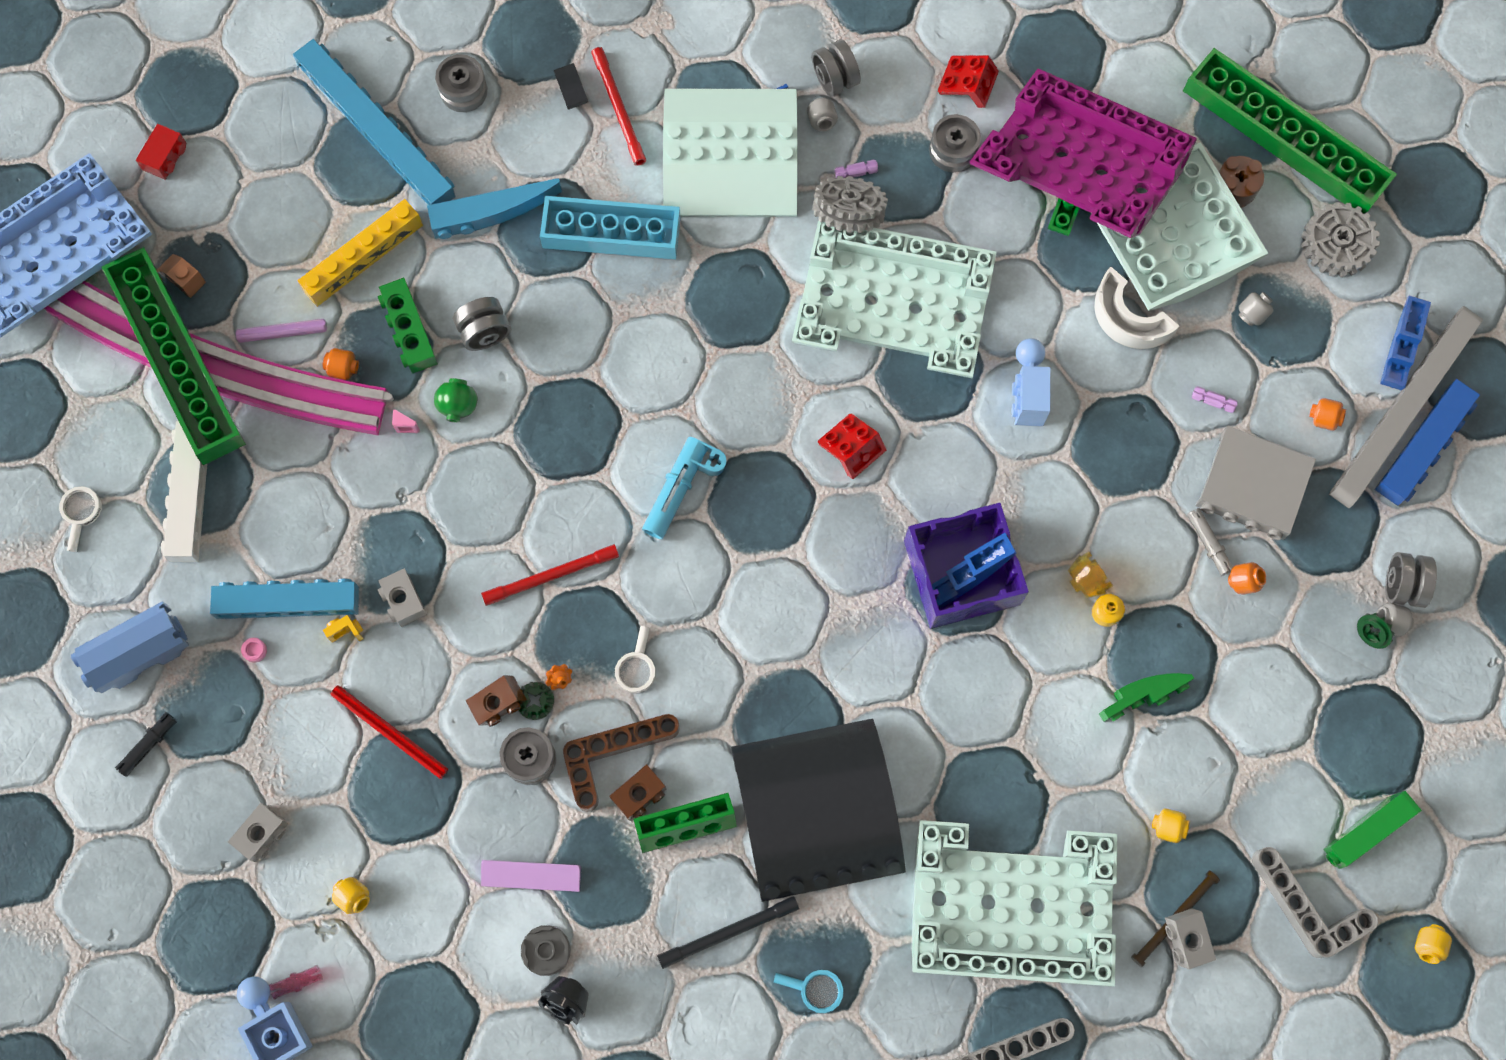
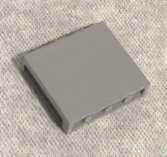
M1227 425L1221 433L1218 450L1201 497L1195 506L1201 508V511L1207 514L1215 513L1223 516V519L1228 522L1241 523L1251 531H1261L1267 533V536L1272 539L1284 540L1291 533L1316 459Z

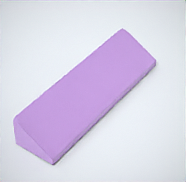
M482 860L481 886L580 892L581 866L493 860Z

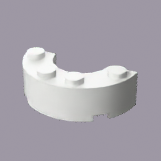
M1110 267L1096 292L1094 305L1097 320L1105 333L1114 341L1136 349L1154 348L1169 341L1180 326L1163 311L1152 317H1141L1130 312L1125 306L1122 297L1123 290L1128 281Z

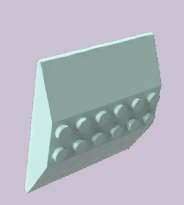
M665 89L663 118V206L680 207L681 217H797V90Z
M1201 142L1194 145L1183 172L1139 236L1129 238L1097 223L1148 311L1189 299L1223 283L1268 255L1267 250ZM1144 188L1136 189L1141 194L1148 192Z

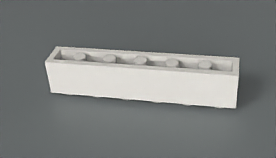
M176 421L175 429L172 430L174 447L169 457L172 468L167 478L170 489L169 496H166L165 506L168 511L167 518L163 521L165 541L161 543V553L170 562H199L207 464H201L179 421Z

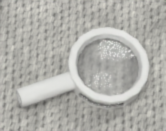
M83 486L74 487L62 496L59 503V511L62 518L72 525L67 551L77 552L82 526L93 523L101 513L102 502L99 496L90 488Z
M640 627L635 652L624 655L615 667V677L618 685L629 693L644 692L655 680L654 664L644 654L650 630L648 627Z

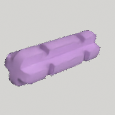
M869 160L867 163L860 162L846 165V168L844 166L836 167L835 177L836 179L837 176H842L843 178L848 176L858 177L866 175L867 172L869 174L878 172V165L876 160Z
M1196 386L1192 393L1193 399L1197 401L1204 400L1203 403L1219 409L1223 407L1225 411L1233 413L1237 407V400L1232 398L1226 399V396L1210 390L1206 392L1205 388Z

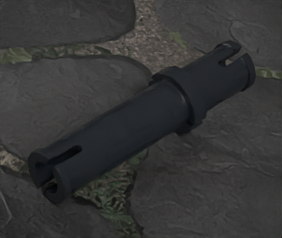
M165 711L151 728L148 727L147 733L124 759L115 766V769L119 770L118 772L123 776L128 777L158 742L161 743L164 740L163 736L178 721Z

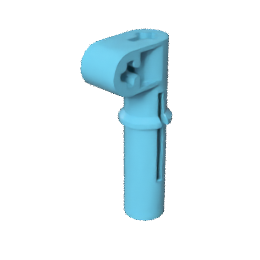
M688 437L671 472L665 476L667 480L642 530L654 538L663 540L687 490L692 489L691 482L697 470L709 476L720 475L726 465L725 454L705 442ZM708 452L710 453L709 459L703 465L701 461L705 453ZM717 459V464L714 467H712L710 465L711 461ZM683 468L686 469L666 512H663L662 510Z

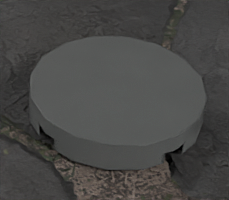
M541 925L532 929L525 936L521 944V958L524 965L531 972L540 976H551L560 972L567 965L571 946L567 936L560 929L551 925Z

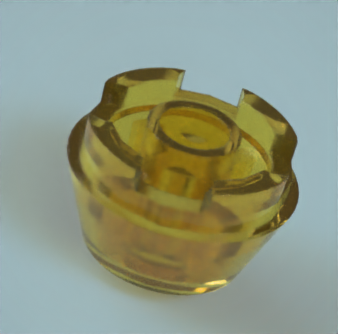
M1090 551L1082 556L1079 554L1068 569L1069 574L1073 578L1070 580L1071 585L1077 593L1082 591L1086 598L1106 594V591L1113 587L1111 581L1107 583L1104 581L1107 579L1106 574L1096 559L1090 561L1089 558L1092 557Z

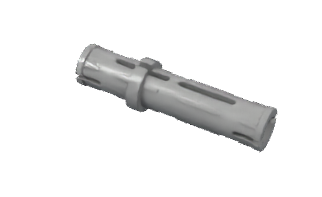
M1197 508L1196 511L1189 512L1186 516L1191 521L1208 551V558H1212L1220 576L1230 573L1233 566L1224 552L1226 549L1218 542L1201 509Z

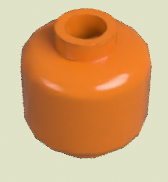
M333 348L330 352H326L323 359V370H326L329 377L348 380L353 374L357 373L359 368V361L355 360V355L352 351Z
M1322 398L1318 404L1312 405L1309 417L1314 418V426L1334 431L1338 426L1342 427L1346 409L1343 408L1342 402Z
M1254 562L1238 564L1232 568L1228 582L1230 587L1240 595L1261 591L1263 585H1265L1266 573L1262 567Z

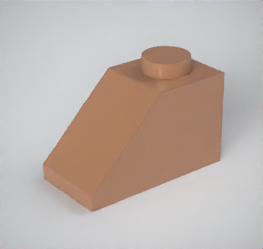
M172 254L157 269L189 298L206 283L194 267L175 254Z

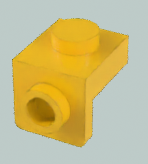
M348 615L341 619L336 618L330 621L327 627L323 629L324 634L332 643L351 631L359 641L364 639L360 633L364 631L357 619L352 620Z

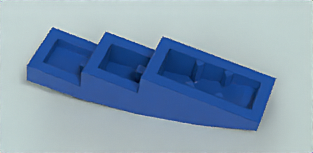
M1410 295L1407 297L1391 343L1380 384L1398 390H1403L1406 387L1410 367L1414 364L1418 344L1423 338L1431 302Z
M1006 533L1001 534L964 556L965 561L946 571L947 576L931 584L933 590L938 589L939 595L936 602L940 608L980 584L1017 554Z

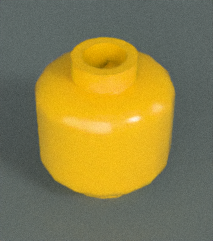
M1114 594L1100 596L1092 607L1094 621L1104 627L1116 625L1125 613V605L1122 599Z
M1164 808L1160 815H1154L1152 829H1156L1157 838L1179 843L1182 839L1187 838L1190 820H1186L1187 817L1183 812Z
M354 877L341 879L333 887L332 901L346 914L360 913L369 904L368 888Z
M1432 924L1423 927L1418 932L1415 951L1421 960L1431 964H1438L1447 959L1452 938L1442 926Z

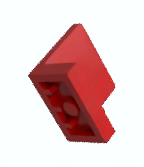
M989 55L951 56L938 92L940 95H969L978 108H985L999 70Z
M852 413L848 414L818 440L819 446L840 460L847 476L851 479L856 478L887 451L879 432Z

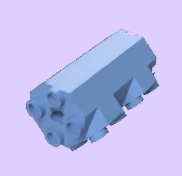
M162 601L75 648V653L71 654V659L77 667L81 668L83 672L81 679L87 688L92 686L95 692L104 693L111 688L121 689L137 680L142 671L155 664L165 665L181 656L182 651L189 646V643L186 641L188 638L177 617L169 616L168 612L172 611L171 608Z

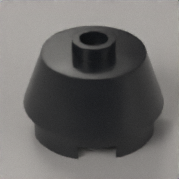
M558 976L541 990L538 1004L541 1008L545 1006L549 1008L552 1012L551 1017L567 1025L573 1021L577 1025L580 1019L585 1017L589 994L577 980Z

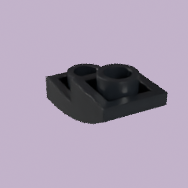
M571 63L555 69L554 73L567 109L570 110L588 103L575 64Z

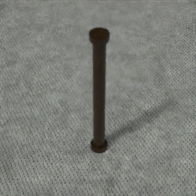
M1209 870L1205 874L1206 878L1173 915L1192 909L1213 884L1217 885L1220 882L1219 877ZM1166 922L1137 954L1134 953L1131 956L1132 960L1140 967L1146 964L1145 960L1167 937L1165 930Z

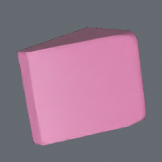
M393 410L392 425L397 433L420 432L416 421L397 410Z

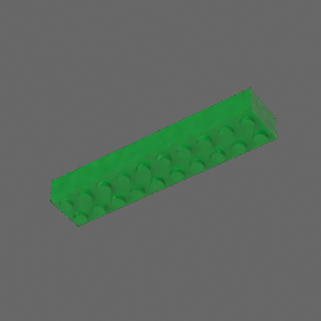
M1216 48L1212 49L1191 74L1183 89L1184 93L1343 204L1351 203L1352 208L1358 206L1362 208L1361 212L1363 214L1370 210L1397 175V173Z
M143 247L102 266L201 464L205 465L246 445L146 249Z

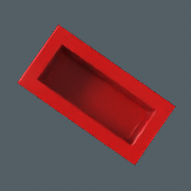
M157 123L137 156L136 162L143 171L166 180L168 175L174 171L178 158L184 154L187 143L181 133Z

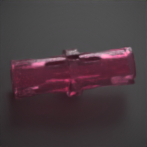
M315 965L298 974L293 972L290 974V977L269 984L270 991L281 988L271 993L273 999L275 1000L293 991H302V987L323 980L322 973L311 977L312 974L321 971L319 966Z

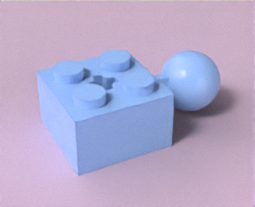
M1029 338L1020 342L1016 349V358L1023 366L1020 373L1016 374L1015 382L1012 383V396H1016L1015 404H1012V417H1016L1015 425L1043 426L1050 413V367H1037L1045 358V348L1039 340Z
M257 976L246 978L238 987L237 999L243 1007L254 1010L257 1017L239 1027L238 1031L252 1059L292 1060L311 1049L313 1045L291 1002H282L270 1009L267 1003L270 997L268 983L263 978ZM274 1032L279 1033L280 1038L278 1042L272 1041L275 1037Z

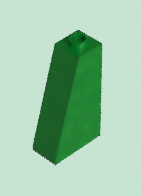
M1406 791L1387 797L1323 849L1327 853V860L1339 869L1349 866L1422 810Z

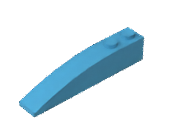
M556 178L427 205L432 232L435 239H448L457 234H471L476 230L494 226L520 216L542 205L545 201V196L555 197L562 190L560 180Z

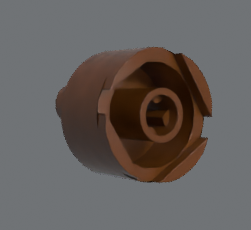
M1246 156L1229 157L1219 170L1221 177L1240 208L1245 207L1255 199L1264 183L1262 164L1258 160H1253Z

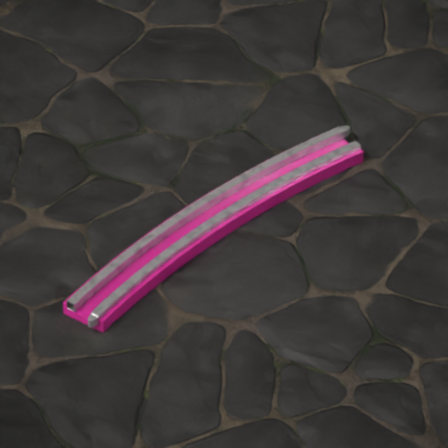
M83 281L44 308L49 314L84 335L152 368L117 298ZM190 333L221 396L317 424L379 435L386 402L394 400L386 388L340 380L287 367L230 349Z

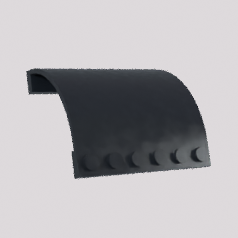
M873 718L731 747L749 832L761 902L906 873L893 791Z

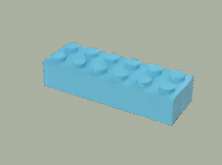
M545 196L540 231L542 248L676 260L681 219L680 207Z

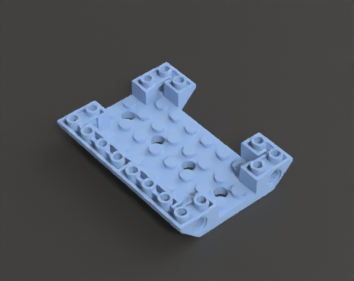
M90 153L0 212V338L101 270L102 266L116 260L152 235ZM77 241L75 245L69 247L72 242ZM35 267H38V269L35 272L31 273V271Z

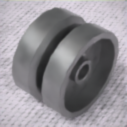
M839 39L831 43L829 50L822 47L812 52L811 59L815 74L827 95L832 97L841 93L843 86L850 89L860 84L861 76L857 61L849 45L844 40Z
M456 54L447 57L439 64L435 80L442 101L449 109L467 113L476 110L483 104L487 97L488 87L481 64L475 58Z
M959 114L947 115L937 122L933 129L929 147L930 158L937 167L943 171L954 173L962 172L971 166L970 160L978 151L981 140L980 130L976 123L967 116Z
M483 297L468 302L460 307L452 318L458 332L461 333L460 336L465 348L470 351H479L492 347L503 341L512 330L507 317L503 315V309L499 300L495 297Z
M1396 552L1390 560L1386 574L1385 593L1387 601L1404 605L1408 601L1410 606L1426 608L1433 598L1436 587L1437 567L1434 558L1417 555L1414 558L1412 554Z
M527 727L519 728L509 733L502 742L499 751L502 767L517 783L524 785L539 784L546 780L554 771L556 751L549 738L540 730ZM531 753L533 755L531 759H525L527 754Z

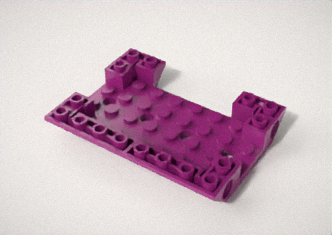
M1037 69L1016 97L1015 111L999 132L992 130L970 160V164L1008 182L1021 180L1092 213L1090 220L1129 238H1133L1141 234L1183 172L1197 138L1041 69ZM1026 135L1028 136V138L1022 140L1019 139L1018 136ZM1064 152L1067 156L1059 157L1056 154ZM1104 170L1107 174L1098 175L1096 171ZM1144 188L1148 192L1141 194L1136 189Z

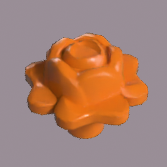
M566 664L560 666L553 665L546 672L547 680L545 684L550 686L552 690L558 688L565 689L572 681V669L568 668Z

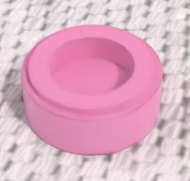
M249 638L242 644L241 653L246 660L256 663L264 659L267 654V647L262 640Z

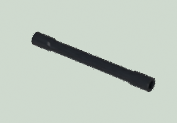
M789 897L754 915L685 945L677 946L658 954V960L662 969L684 960L686 957L771 920L784 917L800 910L795 897Z

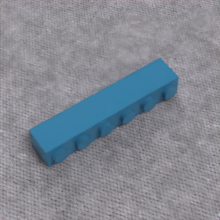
M346 578L338 579V582L317 579L314 580V583L292 580L290 584H281L280 581H267V584L260 585L252 581L243 582V585L221 582L219 586H211L210 614L216 619L359 615V586L352 582L351 579Z

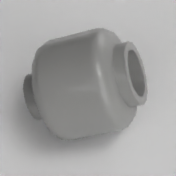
M815 99L807 107L810 124L815 130L828 131L836 124L838 116L834 103L830 99Z
M1255 292L1249 294L1239 305L1240 318L1250 326L1263 324L1273 313L1274 309L1271 305L1273 300L1264 292L1260 295Z
M1387 603L1377 611L1380 618L1385 617V622L1392 624L1391 631L1395 633L1394 636L1401 637L1405 635L1414 625L1412 613L1407 607Z

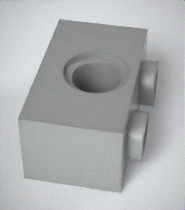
M405 568L378 580L381 585L378 592L383 602L388 601L391 607L387 611L393 623L397 621L403 627L427 615ZM405 594L406 599L404 602L399 604L395 602L398 595Z
M260 803L229 839L228 843L248 860L253 862L261 861L269 853L270 845L275 840L281 839L285 834V827L288 823L268 806ZM264 828V837L257 841L255 838L257 830Z
M1188 909L1165 917L1167 924L1165 926L1166 934L1172 940L1174 947L1172 954L1179 966L1192 969L1216 960L1202 911ZM1190 934L1191 941L1186 945L1185 939Z

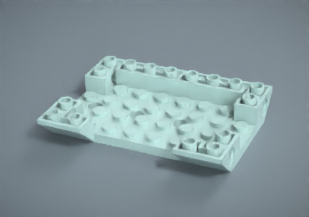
M818 220L808 275L799 306L792 343L837 351L839 341L843 339L929 356L928 370L973 378L996 251L873 228L872 231L863 230V233H858L857 231L849 233L843 229L838 231L833 226L828 227L826 222ZM829 287L833 290V294L824 296L821 290ZM874 296L878 302L874 305H869L865 302V298ZM911 305H918L922 311L914 314L909 310V307ZM961 313L966 317V320L964 322H957L954 319V315Z
M919 821L912 927L913 972L1115 986L1116 935H1112L1113 885L1117 884V834L1067 831L1063 857L966 851L968 849L969 824ZM935 892H941L945 895L946 901L944 905L937 906L933 903L932 896ZM985 895L993 897L995 901L994 907L990 910L985 909L981 904V900ZM1033 899H1040L1043 902L1044 909L1041 913H1036L1031 909ZM1083 902H1088L1092 905L1093 913L1091 916H1084L1081 913L1080 906Z

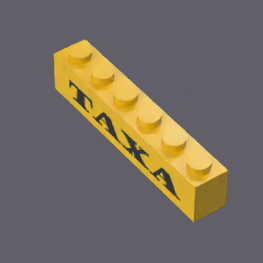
M403 199L297 281L302 290L318 307L420 229L423 224L419 214L406 199Z

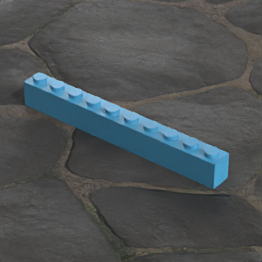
M312 39L293 53V57L301 70L427 205L451 201L456 197L453 190L455 187L453 182L447 176L444 178L440 174V169L433 161L429 163L424 151L419 146L414 147L410 136L405 131L403 133L399 131L396 121L391 116L387 118L384 115L385 111L381 105L370 100L371 96L364 87L360 89L356 85L357 81L351 73L346 74L343 71L342 64L338 59H332L329 56L328 49L322 43L319 45Z

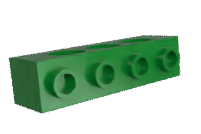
M403 277L379 286L381 295L377 297L382 309L387 308L389 313L385 315L389 328L394 327L396 334L392 336L396 347H401L404 353L400 355L404 368L409 367L412 374L438 365L405 278ZM404 304L402 308L394 309L396 305ZM404 324H411L408 329H401ZM411 344H419L415 349H409Z
M729 793L633 819L642 853L737 827Z

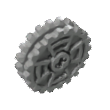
M837 176V179L830 177L827 181L823 180L820 182V185L816 186L812 210H814V216L819 217L818 220L820 222H826L828 227L833 226L838 231L843 229L849 233H852V231L863 233V230L872 231L873 227L878 228L880 223L884 222L888 198H886L885 192H881L879 186H873V183L870 181L864 182L862 178L854 179L852 176L847 178Z
M1335 202L1333 207L1327 204L1323 207V210L1318 209L1305 225L1304 229L1306 231L1301 236L1305 240L1301 244V247L1306 249L1305 258H1310L1312 260L1310 264L1313 267L1318 266L1319 272L1324 273L1327 271L1329 276L1332 277L1336 274H1339L1340 277H1346L1347 273L1352 276L1357 273L1358 269L1362 271L1376 255L1377 251L1375 249L1380 244L1376 240L1380 233L1374 229L1377 224L1375 221L1369 220L1371 216L1369 213L1363 214L1361 212L1362 208L1359 206L1352 208L1351 203H1346L1345 206H1342L1340 202Z

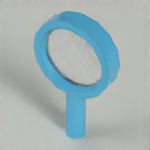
M828 970L814 971L804 981L776 973L773 983L800 990L804 1004L816 1013L833 1011L839 1006L843 998V986L840 979Z

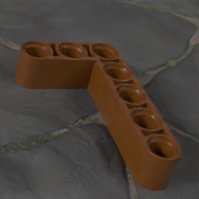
M664 714L567 742L563 748V755L577 806L582 811L591 812L596 809L599 803L589 762L673 739L680 730L677 718L671 714ZM667 721L675 724V728L671 732L662 730V725ZM643 728H649L652 731L651 736L647 739L639 737V731ZM620 734L628 736V742L624 745H617L615 743L616 737ZM596 741H603L605 743L604 749L600 752L592 750V745ZM572 748H580L581 754L578 758L573 759L569 757V751ZM580 770L587 772V778L583 782L575 781V774ZM585 794H592L593 802L588 806L582 805L581 797Z

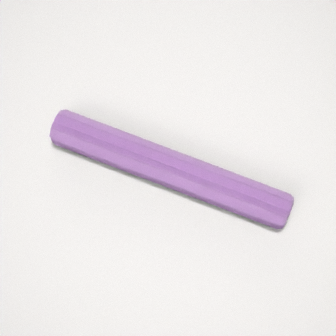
M315 319L237 329L236 339L239 343L321 333L327 331V323L325 319Z

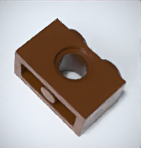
M503 675L465 701L479 726L488 725L492 727L502 721L501 717L507 713L510 715L520 710V705L527 701L515 677ZM497 697L500 700V705L498 708H496L495 706V699Z
M646 764L609 797L625 817L631 821L633 818L643 816L647 812L645 808L651 802L654 804L658 803L665 796L664 791L667 789ZM637 789H644L646 791V797L641 801L633 798V793Z

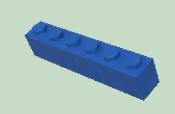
M1458 379L1453 381L1374 490L1397 506L1404 500L1408 502L1416 493L1413 489L1417 483L1421 484L1429 473L1426 472L1428 467H1433L1441 458L1438 454L1442 448L1445 450L1453 441V438L1450 437L1454 431L1458 432L1466 421L1463 420L1465 415H1470L1478 405L1475 401L1480 394Z

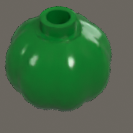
M451 378L449 383L446 382L440 385L434 395L435 408L446 416V420L449 422H460V418L472 414L476 409L478 401L473 387L467 385L466 380Z

